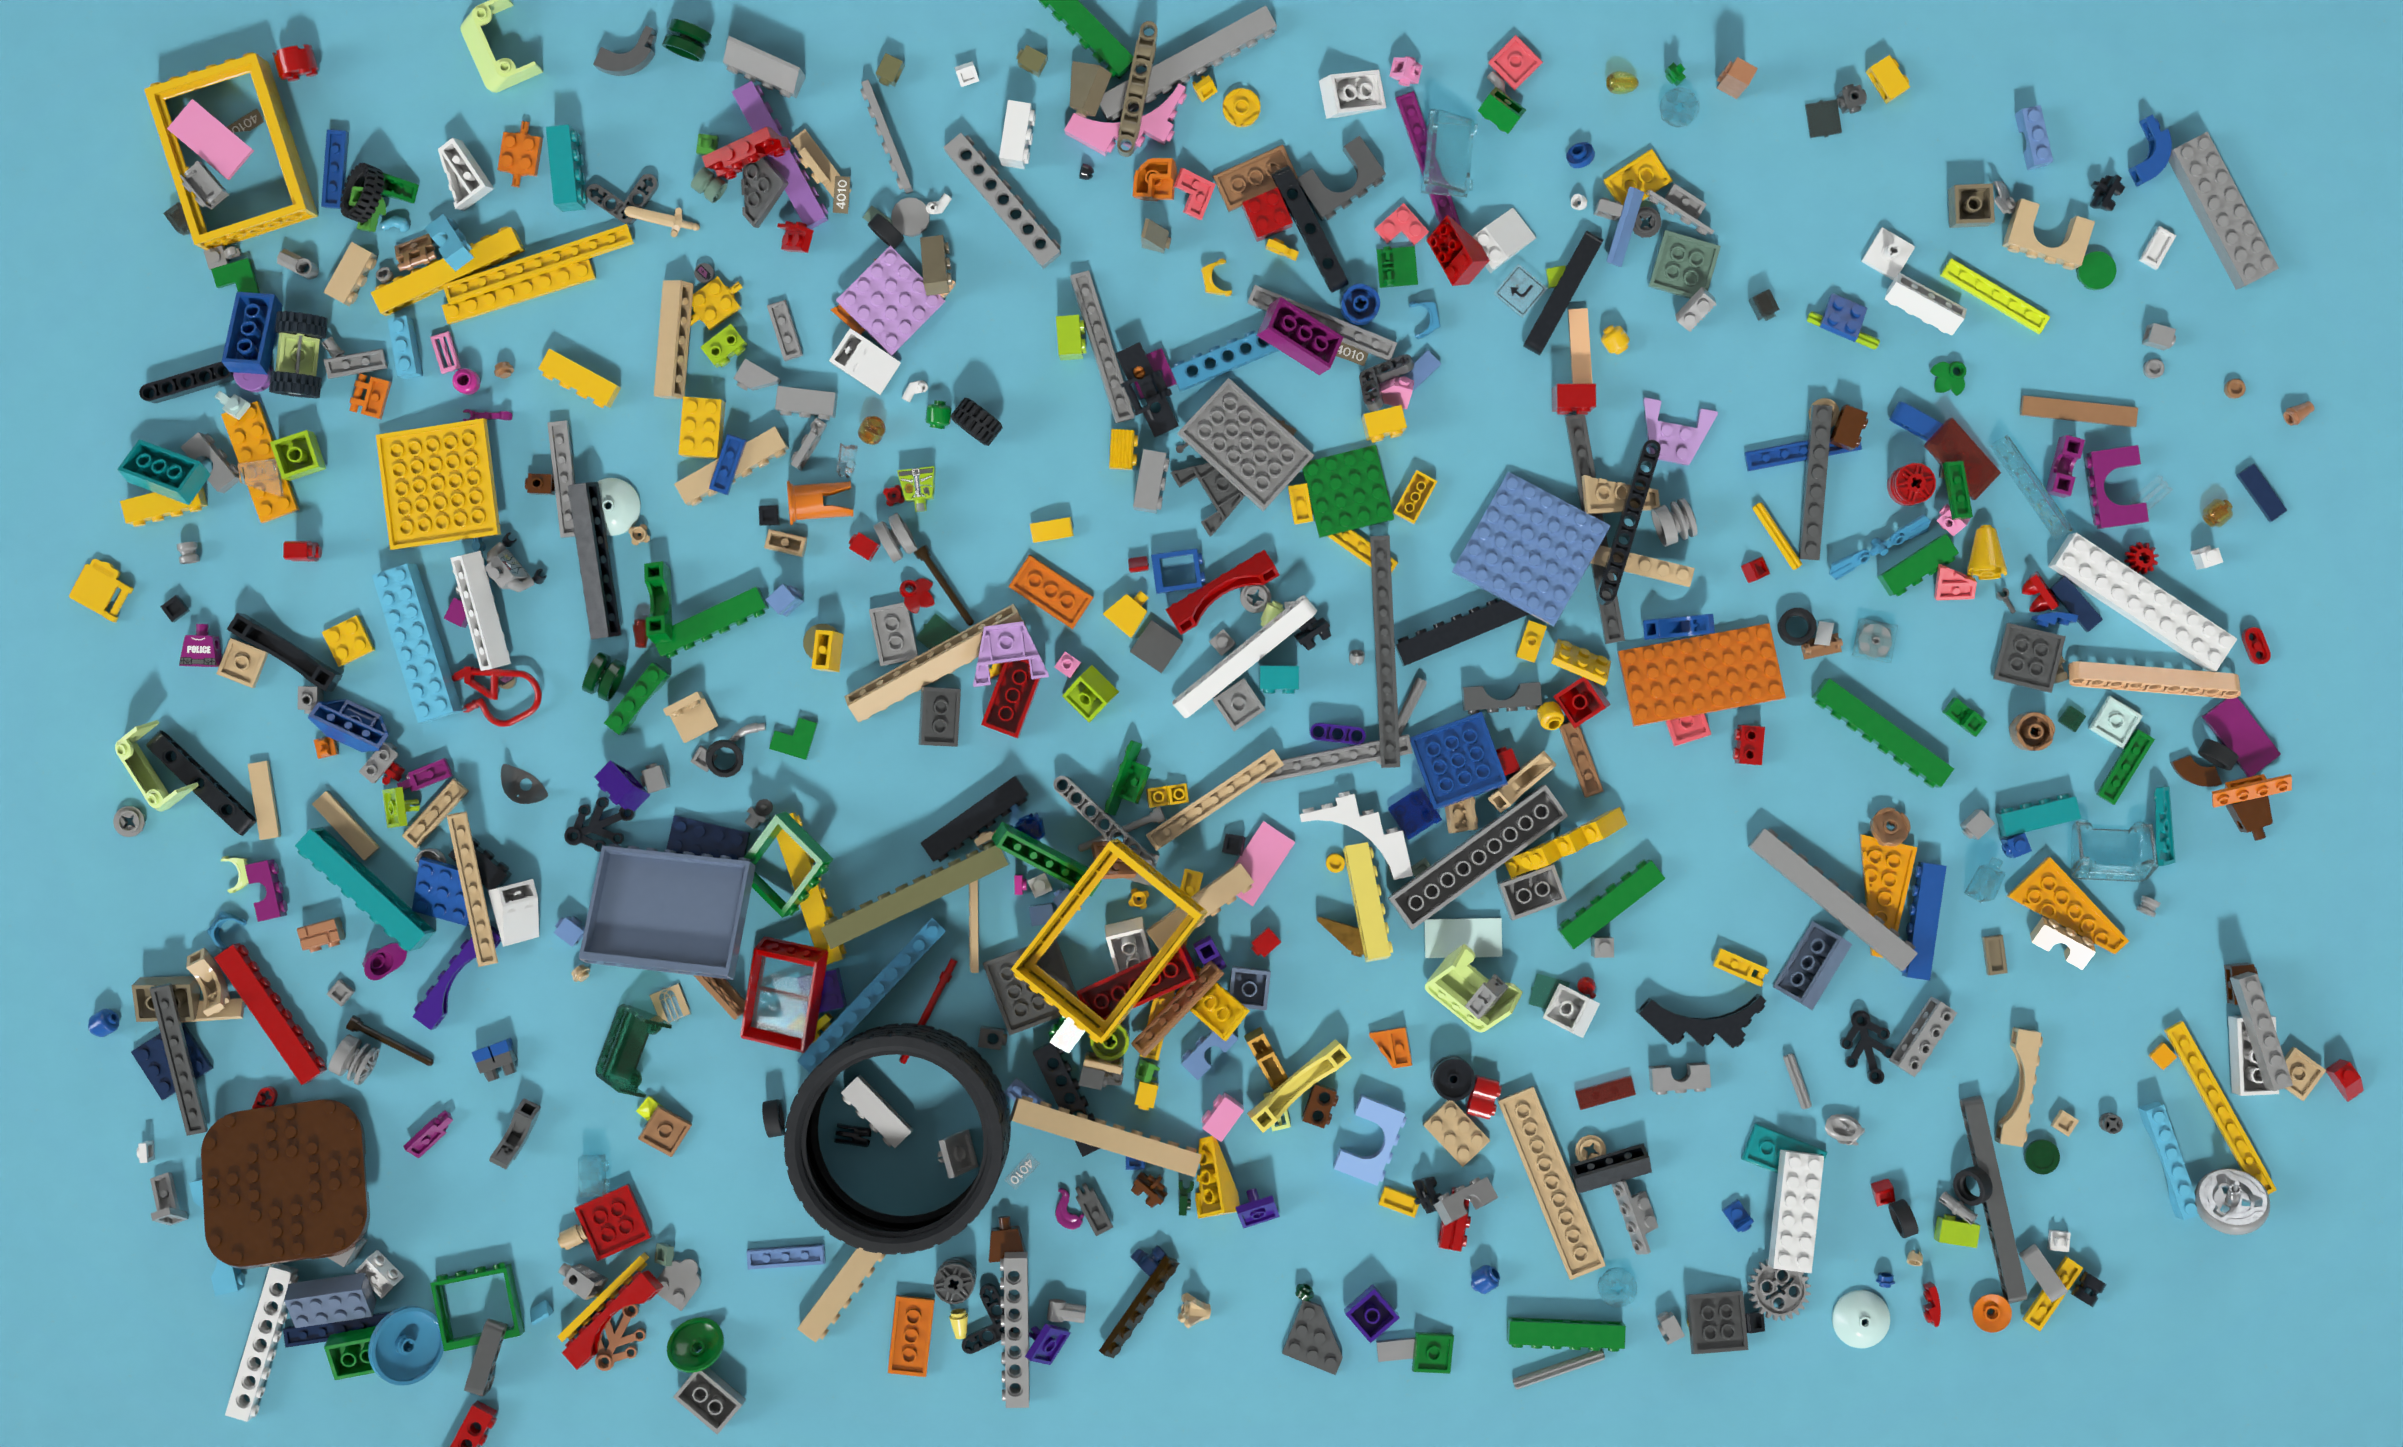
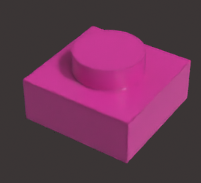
M1023 874L1014 875L1015 895H1023L1024 890H1027V879H1023Z

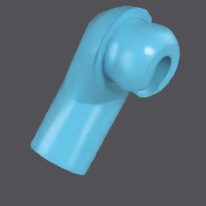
M397 215L380 222L384 231L394 226L399 228L401 232H406L410 228L408 221Z

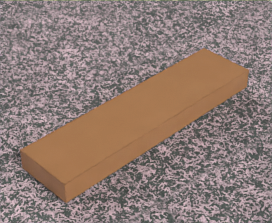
M1571 722L1562 724L1559 730L1584 797L1587 798L1603 792L1580 726L1574 728Z

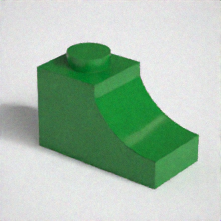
M383 173V181L385 182L384 186H382L384 190L381 196L411 204L415 203L418 184Z

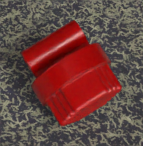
M393 761L384 772L387 775L382 777V783L385 785L389 784L390 778L399 782L405 768Z

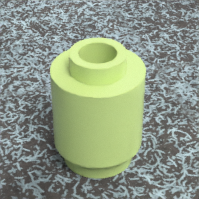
M1277 601L1268 602L1260 619V625L1264 627L1285 610L1282 608L1283 604Z

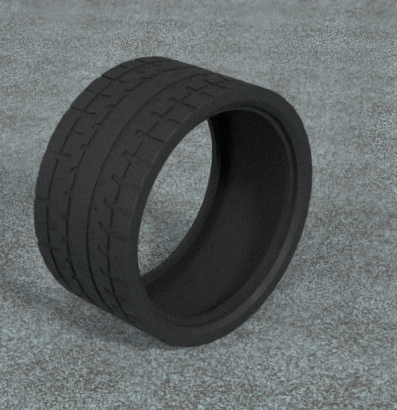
M896 1023L882 1027L878 1026L866 1030L864 1033L861 1032L837 1047L814 1068L798 1090L799 1094L795 1096L791 1104L785 1126L787 1131L784 1133V1157L793 1190L799 1201H802L806 1212L813 1217L814 1221L821 1228L828 1230L830 1235L858 1249L860 1247L864 1251L890 1255H896L897 1253L909 1254L933 1248L935 1244L940 1245L964 1230L968 1223L970 1224L980 1214V1211L983 1210L996 1187L1010 1146L1008 1143L1011 1137V1121L1009 1120V1108H1007L1008 1102L1004 1090L1001 1088L1002 1085L996 1074H993V1069L972 1046L969 1047L968 1043L947 1031L934 1029L935 1027L928 1025H917L915 1023H902L898 1025ZM898 1054L927 1060L943 1068L957 1079L973 1100L983 1130L984 1148L981 1167L972 1184L949 1204L937 1210L914 1216H896L880 1213L852 1199L840 1188L829 1173L820 1150L818 1136L821 1106L835 1078L845 1069L865 1059Z

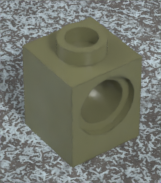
M1026 45L1024 50L1021 49L1016 58L1020 68L1037 77L1040 76L1048 61L1047 55Z
M885 53L875 73L879 79L878 81L889 87V85L895 87L905 65L903 61Z

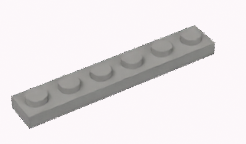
M869 80L861 82L863 88L860 91L864 101L868 99L870 106L867 108L871 118L875 117L878 123L874 125L878 136L882 135L885 142L882 143L883 149L886 154L890 153L892 158L889 161L893 172L897 171L898 173L897 184L900 190L904 189L906 194L910 193L913 189Z
M567 420L548 422L560 537H575L568 486L575 485L569 423Z

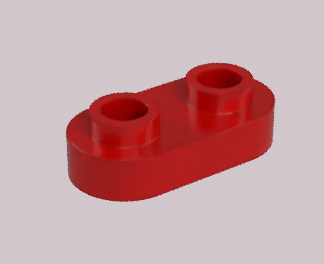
M2256 627L2245 629L2242 633V641L2250 661L2257 665L2267 663L2270 660L2271 652L2263 632ZM2250 634L2253 635L2252 641L2249 639ZM2257 652L2260 653V658L2256 657Z

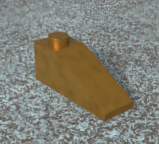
M1317 916L1316 920L1350 950L1351 955L1362 957L1364 952L1359 928Z

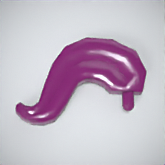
M1059 1188L1058 1192L1062 1193V1197L1056 1207L1055 1216L1057 1221L1067 1229L1074 1230L1079 1228L1085 1215L1082 1213L1078 1216L1067 1211L1070 1194L1066 1189Z

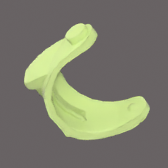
M222 857L221 862H232L237 867L239 874L236 886L227 891L235 893L249 884L245 865H248L247 859Z

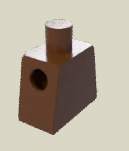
M2268 796L2226 805L2240 832H2252L2255 841L2266 838L2263 827L2273 823Z
M1010 1216L998 1217L999 1227L992 1228L989 1263L1000 1262V1259H1004V1252H1026L1020 1227L1011 1226Z

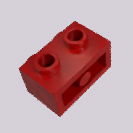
M1738 725V729H1735L1734 739L1737 740L1736 748L1733 749L1735 763L1762 765L1765 727Z

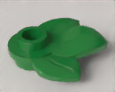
M1959 361L1952 362L1951 364L1940 362L1931 368L1930 372L1937 377L1934 384L1936 393H1944L1950 389L1956 396L1962 393L1965 388L1964 377L1966 375V367L1963 363ZM1954 368L1959 370L1958 375L1953 373Z

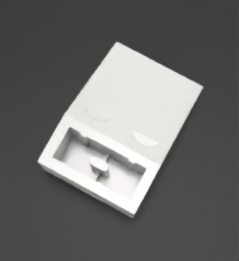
M849 329L829 360L834 366L879 395L882 394L901 362L852 329Z
M533 879L488 890L503 947L539 937L538 896Z

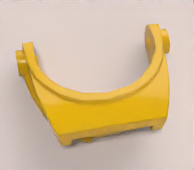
M1219 259L1217 262L1201 269L1206 293L1225 295V297L1233 294L1232 290L1223 291L1219 289L1212 280L1214 267L1227 263L1225 259Z

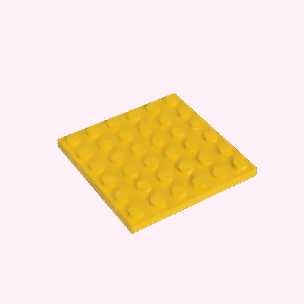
M475 419L376 435L390 550L501 535L487 419Z

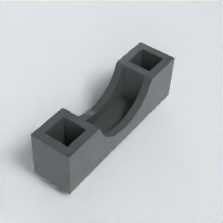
M1540 682L1518 684L1516 692L1505 700H1496L1490 697L1485 692L1483 686L1461 688L1463 711L1468 710V714L1479 713L1481 709H1487V713L1499 712V708H1506V712L1518 711V707L1524 706L1526 710H1536L1538 705H1542Z

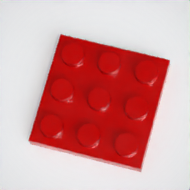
M629 1184L574 1208L597 1261L652 1237Z

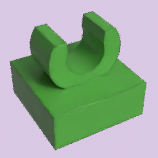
M698 134L696 153L706 155L717 150L719 137Z
M1140 1059L1135 1078L1151 1083V1080H1157L1153 1076L1154 1070L1159 1071L1160 1068L1147 1060Z

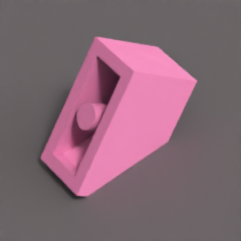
M1398 376L1380 383L1384 404L1392 406L1402 405L1403 409H1407L1413 391L1414 380L1405 376Z

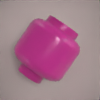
M467 368L456 371L452 379L454 388L466 395L477 392L481 384L478 374Z

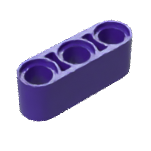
M1315 723L1309 730L1311 738L1319 741L1361 744L1366 738V733L1362 728ZM1316 726L1323 728L1324 733L1321 737H1316L1313 734V729ZM1336 728L1341 729L1343 732L1340 739H1335L1332 736V732ZM1355 730L1360 731L1362 734L1359 741H1354L1351 737L1352 732Z

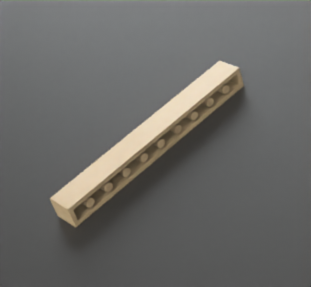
M1014 604L1002 609L844 696L848 708L858 723L869 719L873 714L887 709L888 706L895 702L902 701L906 696L920 691L922 687L936 682L944 675L953 673L957 668L964 664H969L979 657L985 626L1022 622V617Z
M1023 1095L1021 1099L1016 1098L1010 1121L1189 1176H1196L1201 1154L1196 1153L1197 1149L1186 1146L1185 1149L1178 1147L1179 1143L1169 1140L1167 1144L1162 1143L1159 1137L1150 1135L1149 1138L1142 1136L1143 1132L1132 1129L1130 1133L1124 1131V1126L1117 1124L1110 1127L1106 1125L1107 1121L1095 1118L1094 1122L1088 1120V1115L1078 1112L1076 1116L1071 1115L1068 1109L1059 1107L1058 1110L1051 1108L1052 1104L1041 1101L1039 1105L1033 1103V1098Z

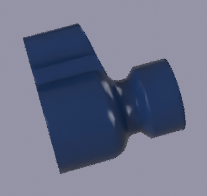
M1156 1245L1152 1249L1151 1254H1147L1138 1248L1130 1257L1147 1275L1151 1276L1163 1257L1168 1255Z

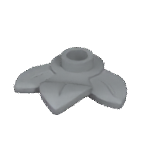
M1994 181L1993 183L1999 193V196L1995 197L1994 202L2003 214L2013 213L2016 204L2014 199L2010 197L2006 185L2002 181Z

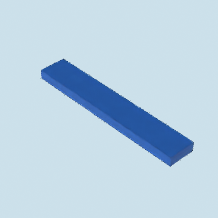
M1809 440L1745 452L1747 471L1806 461ZM1861 442L1858 447L1851 451L1829 443L1828 456L1862 450Z

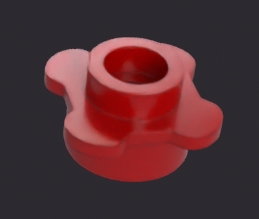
M895 485V487L884 489L883 494L886 495V504L891 507L896 503L902 504L905 501V497L901 493V486Z

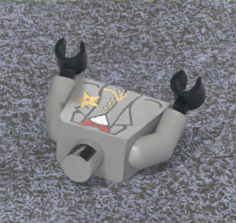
M511 532L503 537L502 543L499 542L488 551V564L484 568L489 577L502 589L522 592L533 586L534 583L542 584L547 575L544 577L539 576L543 569H538L531 578L511 552L506 549V547H511L517 541V538L514 541L508 539Z

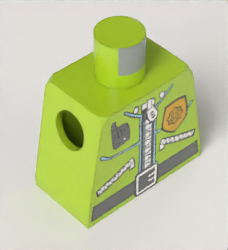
M931 466L897 470L905 500L907 502H914L915 512L927 511L926 500L934 499L936 468Z

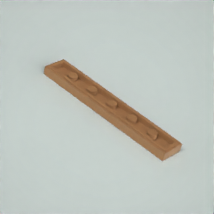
M2022 396L2020 415L2134 428L2137 425L2138 408Z
M1212 960L1207 962L1198 972L1200 978L1187 984L1132 1041V1046L1141 1056L1145 1058L1225 974Z

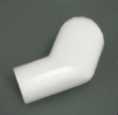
M944 193L939 201L929 202L926 205V211L929 214H941L952 198Z
M923 380L909 383L902 399L910 403L914 394L923 393L928 390V384Z

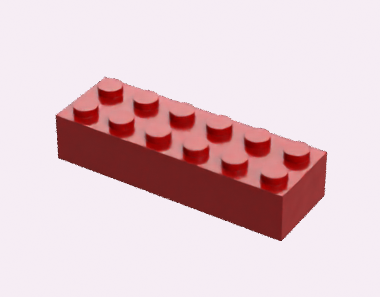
M1183 943L1133 1008L1200 978L1185 943ZM1155 956L1076 991L1079 1000L1102 1019L1106 1020Z

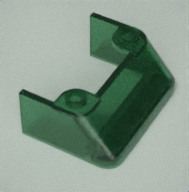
M621 1004L616 1011L596 1064V1076L618 1093L645 1098L646 1094L638 1089L642 1082V1076L636 1068L649 1034L656 1035L662 1027L671 1029L672 1025L657 1015L630 1005Z

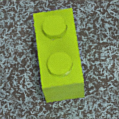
M1944 1214V1217L1937 1216L1934 1239L1940 1243L1977 1248L1981 1225L1975 1221L1970 1225L1964 1219H1956V1216Z

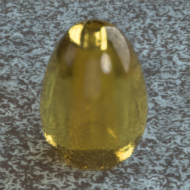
M1624 71L1613 72L1608 75L1606 80L1607 89L1611 93L1618 95L1634 91L1639 84L1636 76Z

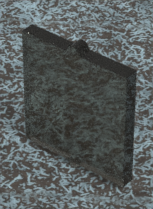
M1837 99L1824 102L1820 100L1817 103L1805 104L1810 138L1822 136L1827 138L1828 135L1842 133Z

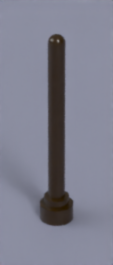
M924 545L914 552L916 558L925 562L966 624L969 626L973 625L974 620L930 558L931 554L929 553L930 549L928 546Z
M355 1015L350 1018L346 1029L352 1032L360 1031L428 1066L434 1064L433 1059L364 1025L361 1018Z

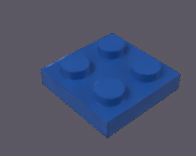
M1832 293L1819 327L1855 342L1859 336L1867 307Z

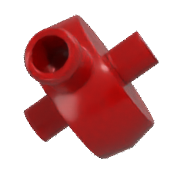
M1582 977L1577 984L1578 990L1583 994H1589L1592 999L1595 998V981L1589 977Z

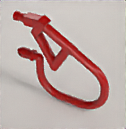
M464 666L463 669L452 675L454 682L464 678V682L491 700H498V681L500 676L522 677L530 682L535 692L533 705L511 719L499 720L495 718L489 711L483 698L474 699L463 706L462 710L467 708L466 711H463L466 713L480 706L486 719L499 727L514 725L535 713L542 700L541 688L531 674L521 670L489 669L481 671L480 668H474V666ZM474 675L491 676L490 690L475 681Z

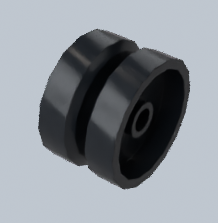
M1458 1056L1442 1057L1434 1064L1431 1070L1432 1086L1446 1100H1462L1471 1094L1475 1086L1473 1069L1464 1059ZM1451 1076H1456V1077H1457V1078H1454V1082H1451V1081H1450V1077H1451Z

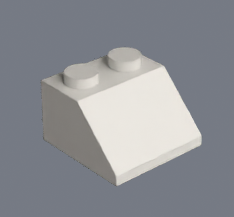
M1559 983L1543 1018L1583 1038L1600 1003Z

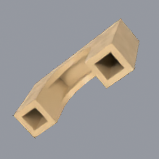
M2020 199L2015 203L2016 207L2007 228L2003 247L2008 248L2007 250L2013 253H2026V256L2029 258H2042L2048 264H2061L2063 268L2068 270H2074L2082 266L2095 221L2075 216L2070 219L2062 244L2055 248L2046 247L2036 239L2033 230L2040 204L2025 199Z

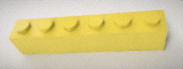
M1368 842L1345 846L1343 852L1365 962L1387 959L1393 953L1391 941H1388L1387 938L1389 927L1383 918L1385 907L1383 903H1380L1379 899L1381 888L1379 884H1376L1375 877L1378 874L1376 866L1372 864V858H1374L1373 849L1369 847Z

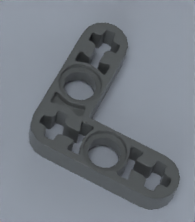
M643 175L625 202L598 184L589 185L586 189V195L593 203L622 223L630 225L636 219L626 218L624 220L625 216L623 213L625 208L631 204L633 207L644 209L658 189L659 183L653 175ZM651 179H653V180H652L653 186H652V187H651V186H648V187L646 188L647 185H646L645 181H646V180L650 181ZM642 188L644 190L646 188L645 191L648 192V194L646 195L643 191L639 189ZM592 190H598V193L604 197L603 200L597 196L593 197ZM641 194L643 196L641 204L633 202L635 195ZM608 200H616L617 205L614 209L607 208L606 203Z
M1410 355L1398 356L1365 369L1360 373L1359 380L1363 400L1369 411H1377L1383 406L1384 402L1380 383L1408 373L1414 368V362Z

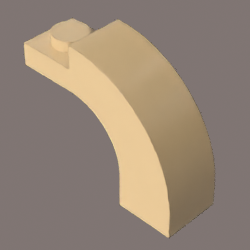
M205 948L187 956L186 968L195 977L203 993L204 1014L208 1017L214 1013H219L225 1008V1004L230 1002L229 990L220 968Z

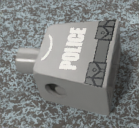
M564 1263L558 1273L565 1276L563 1285L585 1300L599 1296L608 1280L607 1277L583 1264L571 1267Z

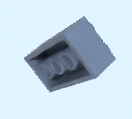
M366 1273L288 1284L284 1302L295 1328L373 1317L376 1297Z

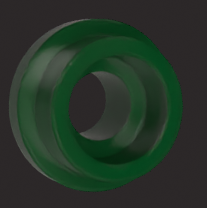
M1303 1283L1296 1286L1295 1294L1301 1300L1309 1301L1314 1296L1313 1289L1308 1284Z

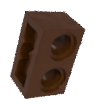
M1319 1083L1314 1084L1302 1115V1121L1323 1129L1326 1124L1329 1125L1332 1118L1331 1108L1336 1106L1339 1098L1336 1095L1337 1091ZM1323 1092H1327L1330 1095L1329 1099L1325 1102L1319 1100V1095ZM1317 1110L1323 1112V1117L1319 1120L1312 1117L1313 1113Z

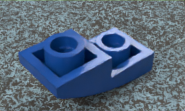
M2053 612L2032 616L2031 620L2036 621V625L2046 628L2049 625H2056V621L2059 624L2069 626V623L2077 622L2078 615Z

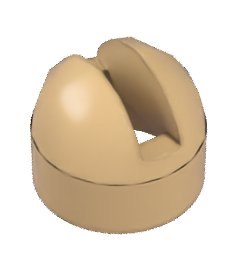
M1915 1250L1910 1251L1907 1256V1263L1913 1266H1921L1923 1263L1922 1253L1920 1251L1915 1253Z

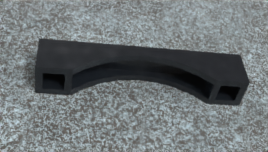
M236 613L227 628L228 631L281 660L324 691L333 692L343 676L246 614Z

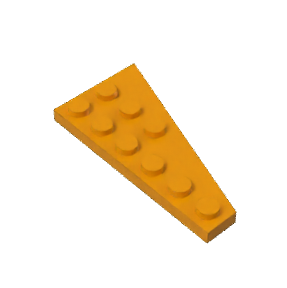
M1860 834L1866 907L1869 909L1868 913L1873 917L1877 915L1885 922L1883 925L1886 928H1893L1898 932L1918 847L1905 844L1882 846L1878 844L1874 837ZM1870 947V954L1872 956L1883 958Z
M2047 857L2007 895L2008 898L2047 919L2056 920L2060 926L2071 928L2077 935L2089 938L2094 944L2112 954H2116L2129 942L2051 857Z

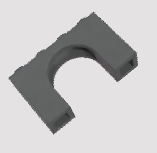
M1360 135L1343 147V152L1357 173V181L1351 189L1345 192L1330 191L1323 185L1313 169L1297 178L1307 201L1321 221L1325 218L1330 220L1337 214L1335 211L1341 207L1343 209L1347 208L1353 203L1351 200L1357 196L1358 198L1363 197L1368 193L1367 189L1371 186L1377 187L1384 182L1385 171Z

